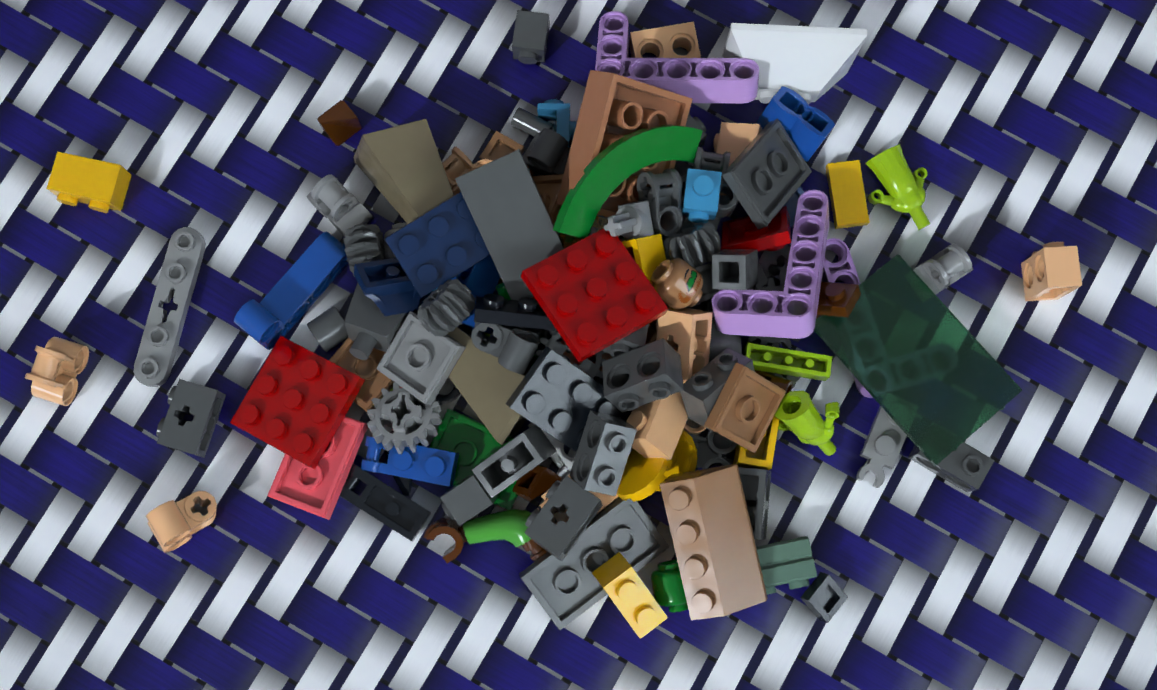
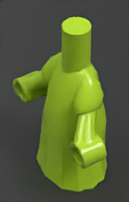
M900 144L883 151L866 162V165L874 172L889 193V195H884L878 189L871 192L868 197L871 204H884L891 206L895 211L909 213L918 230L930 225L921 207L926 197L923 184L928 172L925 168H918L912 173L902 153Z
M791 391L785 394L775 413V417L779 419L778 430L792 431L802 443L818 446L827 456H831L836 452V446L830 439L834 434V420L839 417V403L825 404L826 419L823 420L807 392Z

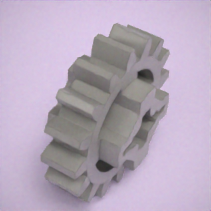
M395 382L391 392L382 388L383 398H373L371 400L376 409L367 410V415L371 420L367 423V426L371 433H373L372 436L376 443L382 442L386 451L391 450L395 446L398 454H402L405 447H409L412 453H415L416 444L418 443L427 447L429 444L426 437L428 435L436 437L438 433L434 425L442 424V419L438 414L442 410L436 398L432 405H426L405 389L400 388ZM418 401L421 404H423L426 410L422 409L421 406L416 405L415 402ZM384 425H387L388 428L393 429L394 433L392 434L388 432L384 428Z

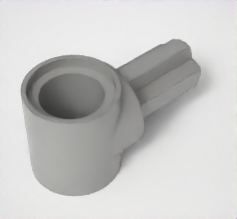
M645 200L618 205L616 215L608 217V223L604 224V230L609 231L612 237L622 235L624 240L654 235L649 201Z

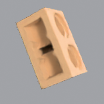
M694 21L630 32L629 48L631 58H643L642 55L645 53H653L657 58H701ZM682 47L689 53L681 56L677 55L673 50Z
M1064 242L1046 243L1041 250L1033 252L1031 257L1021 263L1025 302L1058 300L1082 286L1077 246H1065Z

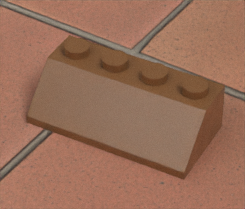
M738 464L672 474L661 482L660 488L690 619L699 620L724 617L767 601V593Z

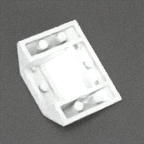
M731 23L722 58H747L758 64V93L754 100L769 104L773 96L784 86L798 93L810 104L811 102H816L848 73L867 37V29Z

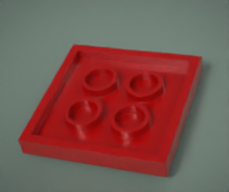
M604 228L523 270L521 274L522 280L579 363L660 318L669 309L618 236L612 237L610 232L605 231Z
M280 336L230 423L315 469L365 380Z

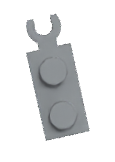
M890 394L884 395L860 453V456L868 459L867 465L862 466L858 470L856 480L862 481L866 472L871 471L876 477L873 487L879 488L883 484L885 474L882 469L883 467L894 468L918 409L917 406Z

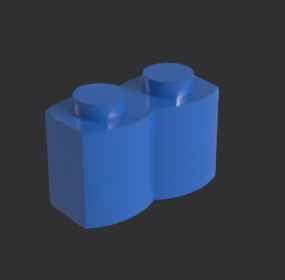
M784 86L773 96L756 122L763 129L770 121L778 119L807 162L835 126L834 122L825 113L809 106L798 93Z

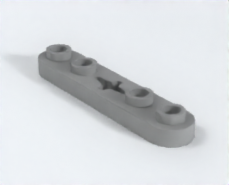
M183 227L176 230L170 238L133 371L135 378L148 387L161 386L170 376L206 246L204 237L191 227ZM173 298V303L178 305L177 310H171L167 316V311L162 307L164 303H170Z

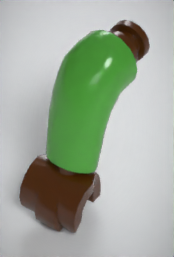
M512 509L470 519L460 526L455 519L451 520L449 517H444L433 522L424 534L426 540L434 541L435 537L440 534H448L455 540V545L444 553L443 559L447 564L461 553L465 542L471 545L488 541L506 540L513 543L515 547L522 545L526 552L531 551L530 558L533 562L548 552L524 533L528 528L525 526V523L531 515V512L527 510Z

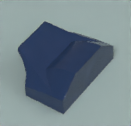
M396 258L355 264L354 276L364 295L373 300L384 316L418 310L421 297Z

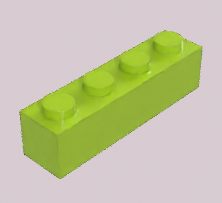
M747 343L744 347L743 355L752 359L755 370L826 381L830 378L832 356Z

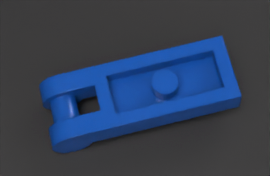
M366 436L365 446H368L366 459H362L361 470L453 487L459 453L416 445L415 453H412L409 447H405L403 453L398 454L395 446H393L389 450L387 463L379 462L381 449L385 450L382 442L377 444L373 436Z

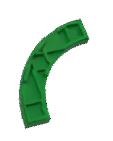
M661 125L649 129H639L609 145L583 170L584 175L578 181L575 188L570 189L558 213L553 231L582 239L588 237L593 222L604 202L630 175L648 165L661 161L680 160L694 163L703 130L680 125Z

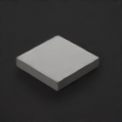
M410 311L376 369L424 404L432 405L466 347L449 335L435 337L421 325L422 322L417 318V313Z

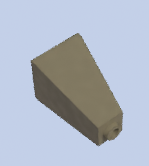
M427 119L362 135L353 157L355 163L407 224L454 196Z
M463 324L458 325L453 332H449L447 335L466 348L448 377L494 439L503 445L516 437L526 421L525 417L507 406L506 402L530 368H528L525 374H518L504 368L498 363V357L480 351L474 346L471 338V329Z

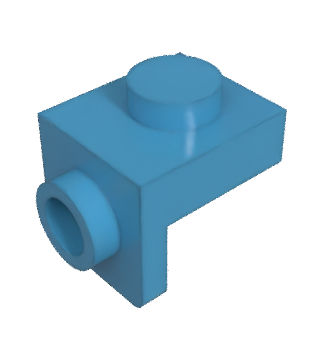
M556 99L538 103V117L546 121H557L556 132L568 141L567 147L570 148V141L573 139L576 128V121H570V103H564Z
M687 169L682 216L688 217L689 221L695 223H708L709 219H715L718 212L722 172Z

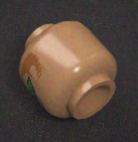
M680 258L664 260L656 267L651 276L653 287L664 303L674 310H681L687 306L693 307L702 297V275Z

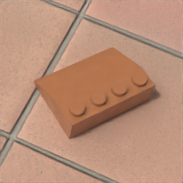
M590 70L556 204H563L570 189H574L584 175L583 170L615 141L643 128L649 129L661 125L686 126L692 98L615 73ZM676 160L654 163L630 175L610 194L597 215L610 217L616 215L618 205L638 202V176L642 172L650 171L653 174H659L665 169H674Z

